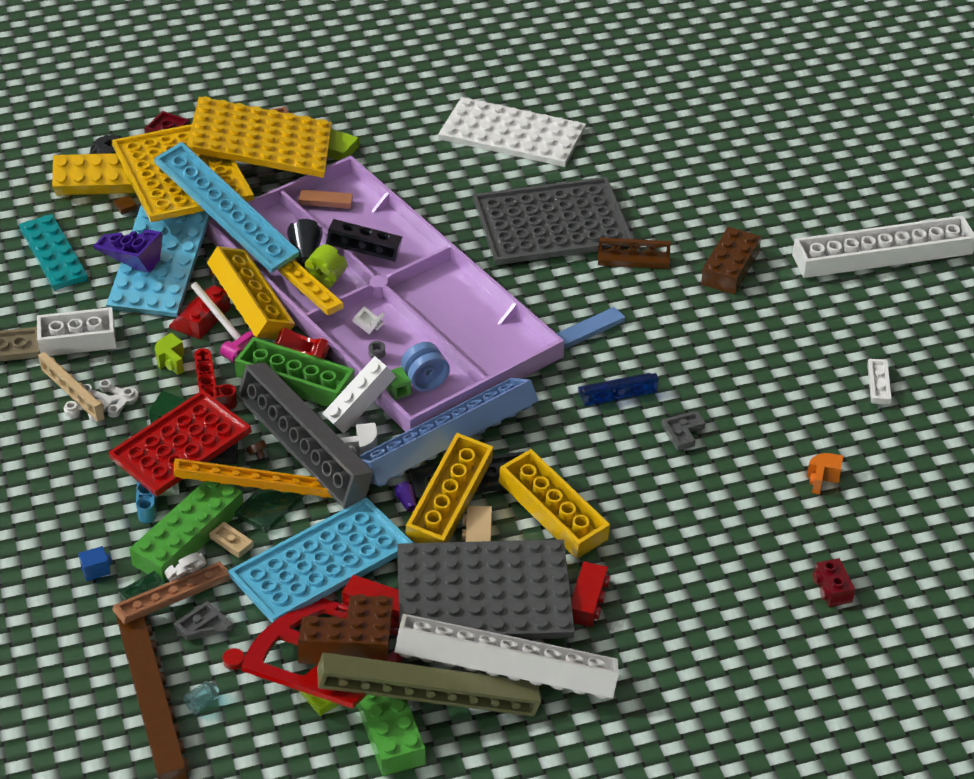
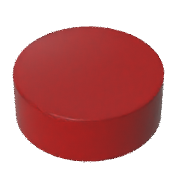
M231 648L224 652L223 664L227 669L237 670L242 667L244 660L242 650Z

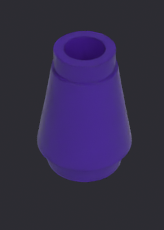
M407 481L400 482L395 486L394 494L407 512H413L417 506L413 485Z

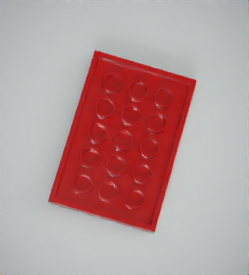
M202 390L109 451L108 455L111 460L157 497L182 480L179 477H174L175 458L207 463L249 435L252 429L250 425Z

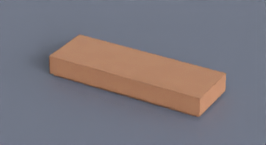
M301 190L299 205L351 209L353 193Z

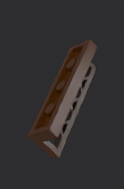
M599 237L598 265L669 269L671 241ZM602 244H610L613 247L602 249ZM628 245L631 248H629L628 250H623L621 246ZM640 246H646L649 249H647L646 251H641L638 248ZM667 247L666 252H660L656 248Z

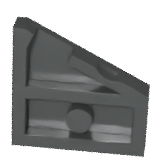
M208 601L173 623L174 629L187 641L234 629L233 623Z

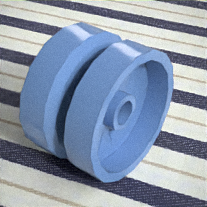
M431 342L415 344L405 352L401 359V367L407 374L413 387L419 391H430L437 388L447 379L450 372V365L437 346Z

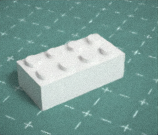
M112 307L37 315V341L40 354L45 352L48 356L116 349L115 322Z

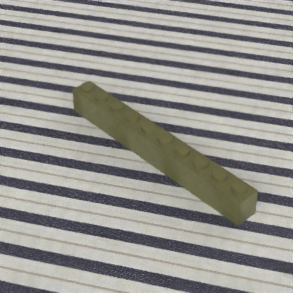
M324 652L317 667L318 688L365 693L367 695L533 717L541 703L538 685L531 684L527 680L515 681L506 677Z

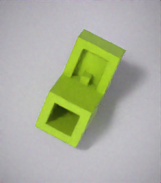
M170 333L158 340L155 345L156 362L160 370L167 367L168 370H172L177 375H180L184 372L181 358L185 356L183 342L173 333Z

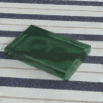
M258 488L235 511V517L268 533L304 495Z

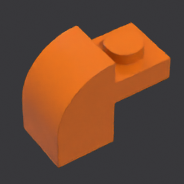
M822 453L810 460L807 478H810L809 484L813 485L812 493L820 495L822 481L839 483L843 461L842 455Z

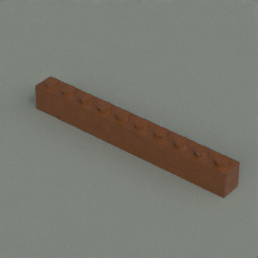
M148 614L126 624H123L116 615L158 779H187L186 772L190 771L187 757L182 758L185 749L183 741H178L177 736H180L178 723H173L172 719L176 718L173 705L168 706L167 703L171 701L168 688H163V685H166L164 672H159L158 670L162 666L159 655H154V652H157L155 639L150 640L149 637L153 636L150 623L146 624L145 622L149 620Z

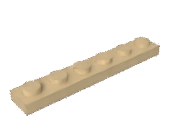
M45 352L38 355L41 369L97 422L105 419L103 414L104 405L100 400L95 399L93 394L87 391L82 383H78L72 374H68L62 365L59 366L53 357H49Z

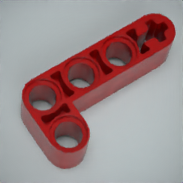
M206 348L196 350L194 358L199 392L204 390L229 410L234 409L238 405L236 387L231 384L216 385L211 351Z

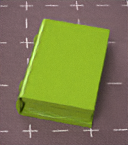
M331 129L327 157L340 161L351 156L360 145L359 137Z

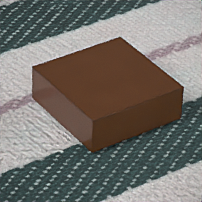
M129 195L113 201L114 206L121 215L134 211L137 207V204Z

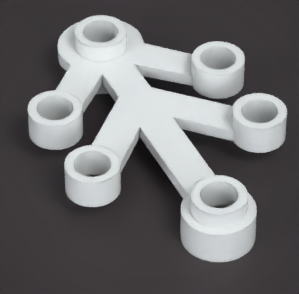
M107 379L100 381V390L115 395L109 396L92 390L90 384H83L84 388L90 391L95 399L103 403V413L108 410L110 417L119 416L120 411L125 405L134 404L138 398V391L136 389L115 387ZM68 401L64 406L65 416L70 419L78 417L80 410H84L75 401ZM88 413L89 420H90L91 422H97V421Z

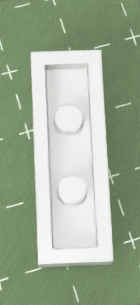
M868 359L871 404H891L888 361L885 359Z

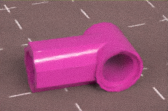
M249 331L234 342L226 341L220 348V355L235 364L234 360L255 336Z

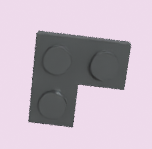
M696 410L662 419L661 426L675 449L679 451L695 446V439L690 432L705 429V422Z

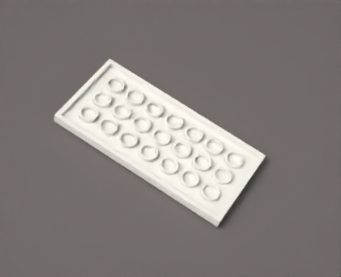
M461 97L439 132L438 139L565 167L585 131L586 124Z

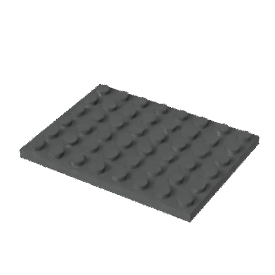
M607 177L473 194V202L495 265L595 252L599 249V237L633 239ZM602 244V249L613 247L610 244ZM622 245L621 248L630 247V246H628V245Z
M564 539L397 544L399 627L402 615L407 614L522 639L574 638V623Z

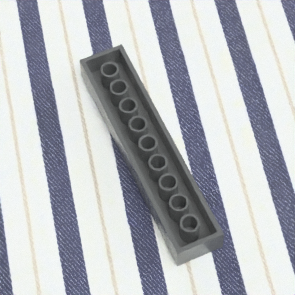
M266 363L246 365L237 398L313 477L318 479V482L328 490V493L343 508H347L364 499L374 472Z

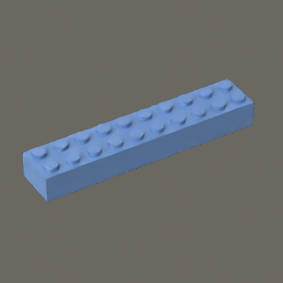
M509 378L359 455L358 457L374 472L370 484L385 485L389 482L390 478L402 476L406 470L421 466V462L436 458L438 453L447 451L456 433L471 437L474 434L479 435L484 433L486 428L501 424V420L516 416L518 411L530 409L532 404L538 401L532 381L529 379Z

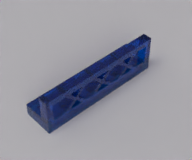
M646 373L578 387V393L584 406L654 393L658 390V376L656 373Z

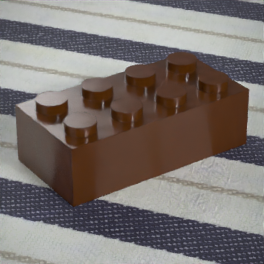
M727 227L702 269L701 285L735 295L760 252L761 236Z

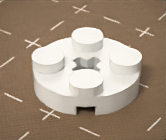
M196 552L178 560L179 564L175 568L171 565L164 573L171 582L200 570L199 568L207 564L206 559L202 553Z

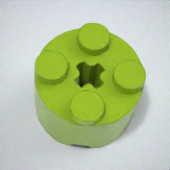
M323 244L306 260L305 269L321 284L331 288L347 269V261L343 255L340 256L337 253L338 250L336 248Z

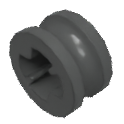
M373 341L369 344L368 349L371 358L381 359L385 356L386 351L383 342Z

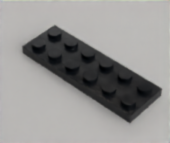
M526 451L493 456L492 462L475 494L505 489L499 483L500 467ZM439 464L409 469L416 502H419Z

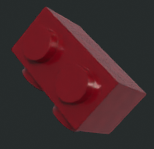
M840 558L817 562L812 577L814 583L818 584L820 595L826 601L828 607L853 603L855 587Z

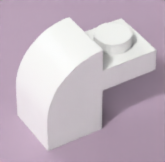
M375 422L357 424L356 436L342 437L340 439L356 455H361L378 446Z

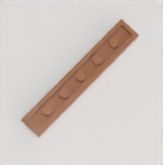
M217 562L113 605V612L123 624H126L229 581L231 578L227 568L221 562Z

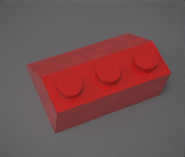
M213 285L204 290L223 314L231 308L230 298L225 289ZM197 296L170 323L169 328L200 340L215 325L218 319L201 298Z

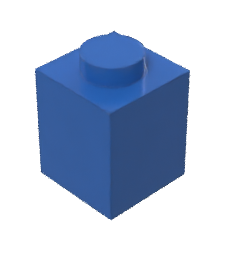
M103 546L78 553L86 582L111 574L109 566L113 565L109 553H105Z

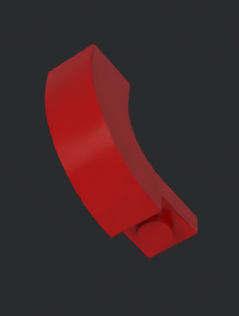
M287 328L280 329L274 344L321 359L325 358L330 347L326 339L308 338Z

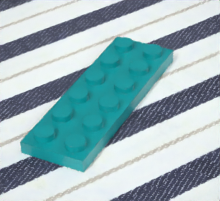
M53 214L19 224L22 235L54 291L88 280L87 273Z

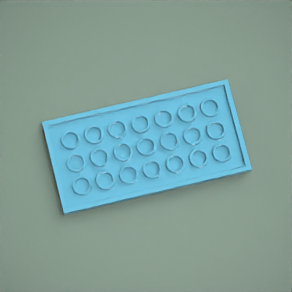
M141 204L132 231L143 233L144 230H154L163 234L160 261L149 273L136 270L121 262L106 304L107 308L112 307L113 310L177 317L183 304L210 215L206 211H201L177 218L150 222Z
M366 497L228 570V573L236 585L273 623L288 612L311 605L346 586L353 575L362 577L397 558V544L413 542Z

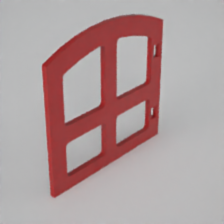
M324 598L311 605L288 612L270 624L251 644L242 663V672L352 709L367 696L365 693L318 688V664L306 675H299L264 663L268 653L277 641L282 640L298 645L300 632L293 630V628L301 624L302 617L318 616L326 613L339 618H347L348 606ZM392 620L391 634L398 636L399 630L394 628L399 629V622ZM394 649L388 655V661L401 663L405 657L395 653Z

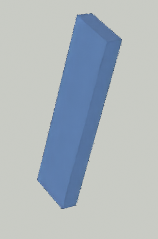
M612 307L556 334L564 340V349H567L625 322V316L615 307Z

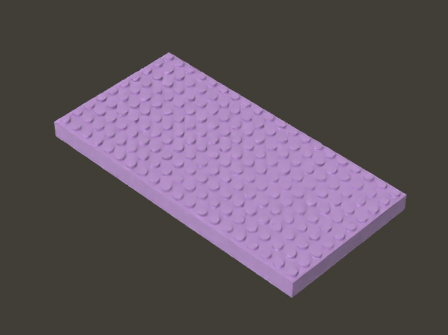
M352 156L326 166L324 178L306 175L254 198L253 201L247 202L288 241L287 228L292 222L293 224L297 223L299 219L315 220L323 228L320 246L326 244L328 229L333 219L403 236L396 262L333 246L338 250L337 253L340 256L343 255L345 257L347 269L331 288H327L343 302L344 309L331 315L325 314L279 271L276 270L270 273L248 251L247 253L282 305L287 309L295 324L309 338L328 340L327 344L330 347L326 355L336 364L354 369L355 377L373 359L369 356L368 349L369 344L373 341H381L385 344L386 354L379 360L390 370L401 367L403 355L415 344L431 342L437 346L450 365L449 375L440 386L430 391H419L411 384V395L394 400L385 389L374 401L405 432L509 378L523 379L564 357V340ZM301 190L353 193L351 209L299 205ZM210 217L206 229V237L216 247L246 250L219 223ZM364 306L377 317L382 312L385 314L382 319L383 325L378 331L374 329L370 335L352 321Z

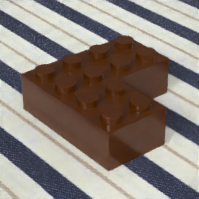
M350 595L346 619L339 617H302L298 638V663L319 664L323 652L388 661L393 620V597L383 595L377 597Z

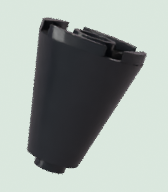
M299 219L297 223L293 224L292 222L287 228L289 242L299 250V256L295 258V261L304 269L306 260L320 246L323 236V228L318 225V222L311 219Z

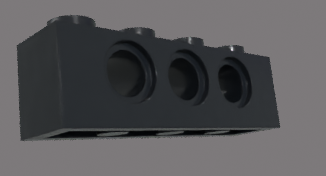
M333 219L328 229L326 244L396 262L403 236Z

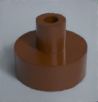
M261 440L246 449L249 455L256 454L258 460L265 457L263 450L267 448L264 440Z

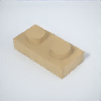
M225 522L209 533L211 540L238 558L254 547L251 539Z

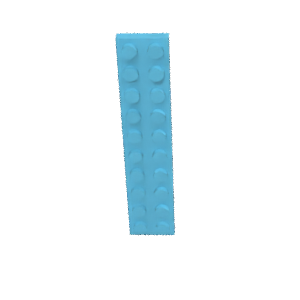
M183 142L154 158V163L270 273H273L299 256V250Z

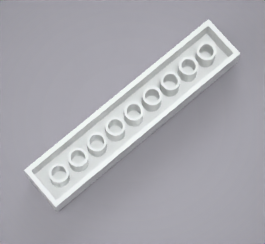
M964 216L797 238L794 239L792 256L803 278L970 255L974 252V232Z
M407 614L402 615L394 651L405 658L414 656L425 662H442L443 665L448 667L456 665L472 672L477 670L485 671L486 674L491 676L504 675L515 681L520 679L528 680L534 685L547 684L557 690L571 689L577 694L590 693L600 699L613 698L619 674L617 658Z

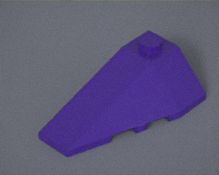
M144 230L143 233L131 231L129 235H123L122 233L104 234L93 247L95 250L136 270L149 273L160 261L163 234L154 230Z

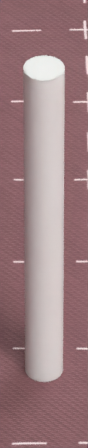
M194 282L191 288L235 340L241 337L240 333L199 284Z

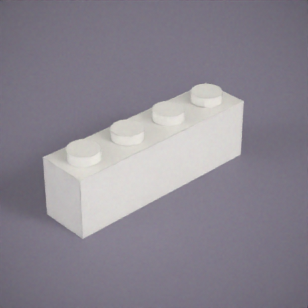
M374 357L322 414L344 434L397 376L378 358Z

